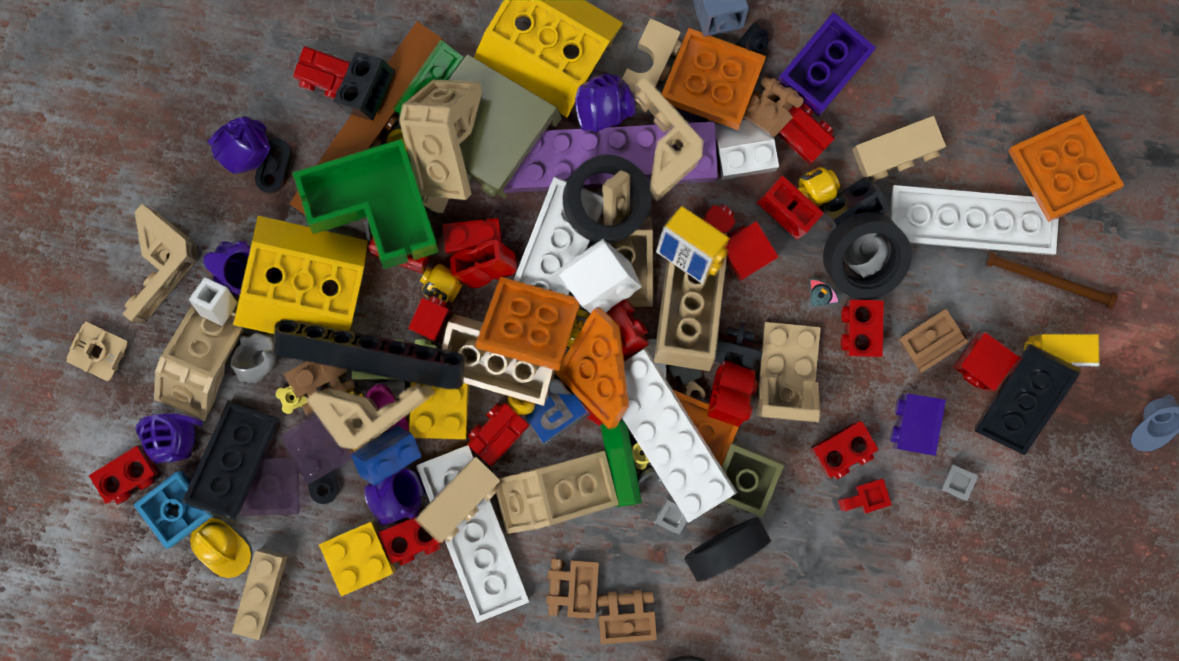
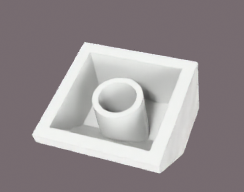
M747 120L741 121L738 130L723 124L715 125L716 152L721 180L774 172L779 168L775 140L772 136Z
M604 239L557 270L581 306L590 313L596 308H601L606 313L612 306L630 297L642 287L631 262Z

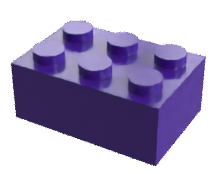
M833 12L782 72L778 80L781 81L784 87H791L796 90L799 96L803 98V103L819 117L874 52L876 47Z

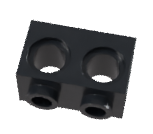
M356 52L348 65L347 72L340 87L337 89L333 102L348 114L373 121L396 71L381 58Z
M866 177L837 194L836 198L819 206L831 230H834L843 220L859 213L874 212L884 215L890 211L880 188Z

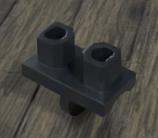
M740 321L738 329L728 326L726 334L718 332L714 361L722 363L724 360L727 361L729 353L733 352L740 354L738 365L752 370L756 360L761 359L763 352L762 343L753 341L755 333L745 331L746 322Z

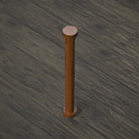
M992 250L989 251L985 261V266L987 267L995 266L1105 304V307L1113 309L1117 301V293L1110 292L1108 294L996 255V252Z

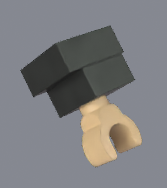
M667 364L673 378L678 376L682 384L685 385L684 395L690 397V393L693 390H698L700 395L705 397V391L695 381L703 377L699 369Z

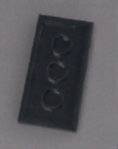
M1029 343L976 424L975 432L1020 454L1026 455L1081 374V368Z
M228 400L182 503L236 523L281 422L280 419Z

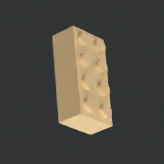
M727 255L722 260L724 263L715 276L710 274L703 284L667 260L654 356L655 363L710 371L715 360Z
M454 315L448 321L442 349L464 355L463 383L544 406L550 394L549 384L554 378L555 370L477 349L476 341L483 322L459 315Z

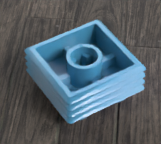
M183 471L174 473L134 503L136 510L166 549L173 547L214 516L182 503L190 485V480ZM171 503L179 505V515H170Z

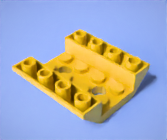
M504 0L484 32L474 58L557 107L559 113L568 118L575 106V96L578 87L588 81L605 50L611 46L623 26V22L585 0ZM520 17H527L531 20V26L529 29L521 31L515 26L516 20ZM568 45H575L580 53L576 58L568 59L563 54L564 48Z
M257 216L233 325L274 334L275 324L278 321L287 319L349 331L364 270L368 240L328 231L313 234L310 227ZM272 267L278 268L282 272V280L277 284H271L266 279V272ZM333 280L337 283L338 291L334 296H326L323 293L322 285L325 281Z

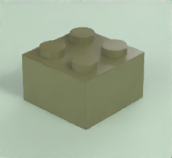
M733 441L722 469L737 493L724 502L764 517L785 462Z

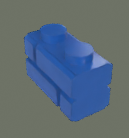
M397 425L352 453L351 457L360 477L366 481L368 480L369 483L375 486L385 480L386 477H390L420 458L421 453L414 436Z

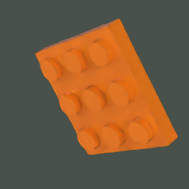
M688 28L661 95L674 107L738 130L766 56L748 51L745 48L710 35L703 36L702 32Z
M1084 114L1016 144L1008 150L1048 223L1119 191L1125 186Z
M500 277L477 338L476 348L559 371L581 304L575 297Z

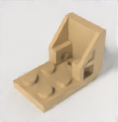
M644 76L636 83L634 92L636 96L635 102L644 112L649 110L654 115L655 119L653 121L663 133L668 131L657 142L654 155L650 192L651 197L657 202L699 164L702 158L703 140ZM677 145L681 150H675L672 146Z
M433 79L403 104L399 121L421 196L466 200L471 195L459 144L472 132L482 95L480 82Z
M141 204L135 211L141 253L159 271L157 274L155 272L150 274L143 283L145 288L139 295L134 294L126 302L125 307L127 309L123 315L132 322L145 324L197 263L198 250L197 244L159 212Z
M191 305L158 362L155 370L154 400L206 421L224 376L225 362L245 329L244 327L233 325L237 309L232 311L224 325L221 326L200 316L193 305Z
M764 322L763 352L760 360L756 416L819 422L818 382L815 381L821 327Z
M418 384L415 387H410L399 396L402 401L399 403L397 401L392 404L389 403L381 410L370 398L332 388L316 392L306 400L340 447L357 449L370 443L436 394V392L429 385L421 387Z
M605 451L498 478L500 481L496 485L499 489L496 495L507 534L550 526L619 505Z

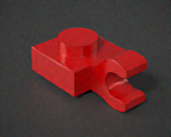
M883 478L855 486L857 495L838 500L841 511L845 512L861 506L865 514L892 505Z

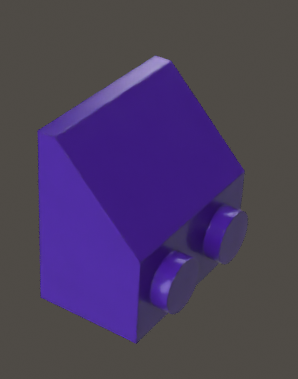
M902 394V399L898 398L895 406V415H898L897 426H893L890 433V442H893V449L936 456L946 400Z

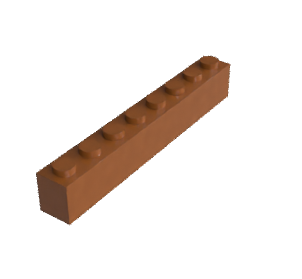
M416 21L388 61V64L396 72L374 120L371 121L351 115L316 165L381 146L383 144L381 138L387 130L391 132L399 121L397 117L399 113L393 110V107L440 40L445 42V40ZM297 192L289 204L305 215L299 192Z

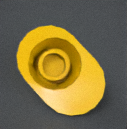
M210 518L191 532L190 544L192 551L212 572L220 577L232 578L246 571L251 559L250 548L245 540L221 519Z

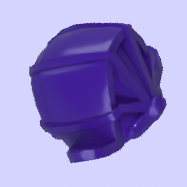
M599 75L578 87L575 105L583 131L593 130L598 132L611 126L617 127L621 124V121L627 119L628 116H634L636 113L634 96L627 83L617 75Z
M247 116L229 121L217 129L207 140V143L212 145L213 158L217 159L232 174L256 169L264 161L270 150L268 138L264 133L266 131L264 123Z
M223 241L217 246L215 252L206 253L203 257L205 268L213 274V281L226 287L234 295H239L242 289L251 248L247 241H238L237 243ZM275 267L267 270L266 278L273 274Z
M159 414L143 417L136 424L135 430L146 454L153 462L172 463L188 459L192 456L196 434L193 424L202 426L203 421L198 417L188 414Z
M402 468L390 477H386L385 480L375 486L371 483L365 486L366 502L381 526L406 517L410 519L415 517L422 504L421 497L426 494L420 475L405 468Z

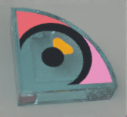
M808 279L811 307L840 303L837 293L829 284L818 279Z

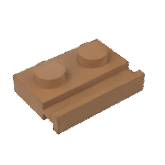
M943 309L898 339L912 362L918 368L919 373L924 372L968 343L947 309Z

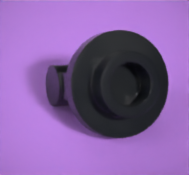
M753 23L736 45L759 54L768 45V32L756 23Z

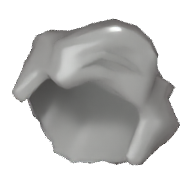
M878 233L859 237L848 247L844 256L845 263L853 272L863 278L880 271L889 251L885 237Z
M263 331L254 333L251 336H241L239 338V345L233 350L234 353L230 360V366L240 382H247L248 384L257 383L275 366L277 355L274 351V334Z

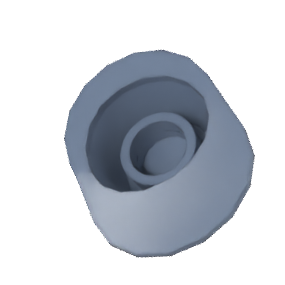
M1168 394L1163 398L1153 400L1145 406L1143 422L1134 430L1131 436L1132 446L1136 450L1143 452L1156 450L1164 446L1179 433V404L1172 395Z

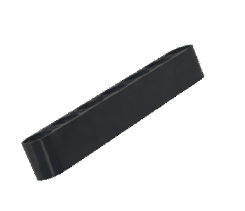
M281 320L274 326V351L282 357L444 389H458L462 387L464 382L465 357L458 352L295 320Z

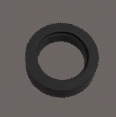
M616 155L592 157L583 162L572 173L565 184L562 196L564 214L571 227L587 240L598 243L604 239L608 244L622 241L638 230L649 214L651 208L649 183L643 172L634 163ZM619 171L630 174V193L632 196V209L626 221L618 225L609 226L591 219L585 212L581 202V190L585 181L596 174L616 175Z
M874 212L859 213L843 220L829 235L823 251L824 267L829 277L843 293L861 300L879 298L894 290L907 275L912 260L911 245L904 232L890 218ZM871 233L882 234L889 238L891 254L887 264L881 271L871 277L862 279L850 277L845 273L843 266L844 256L848 247L856 239Z
M755 517L714 536L688 553L684 559L696 581L701 582L715 577L749 559L764 549L771 542V539L759 517Z

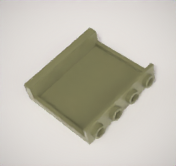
M467 54L449 80L480 82L482 89L472 132L459 144L469 183L476 181L481 184V190L491 197L497 194L505 199L507 195L503 189L549 124L556 127L562 117L557 107Z

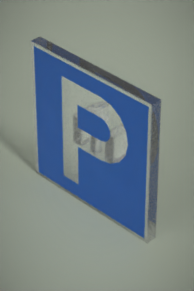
M550 393L544 406L535 403L533 412L523 416L545 447L591 414L575 394Z

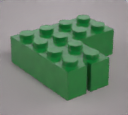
M402 139L293 172L304 212L313 234L367 218L384 269L408 262L407 256L410 255L416 260L438 253L435 238Z

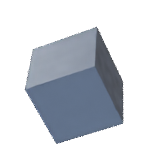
M692 0L703 36L744 27L749 9L746 0Z

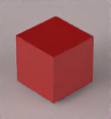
M757 221L748 227L742 225L726 235L729 238L725 247L728 250L726 262L739 282L778 258L777 253Z
M986 332L977 333L952 367L961 373V377L974 387L990 392L998 388L1019 359V356Z

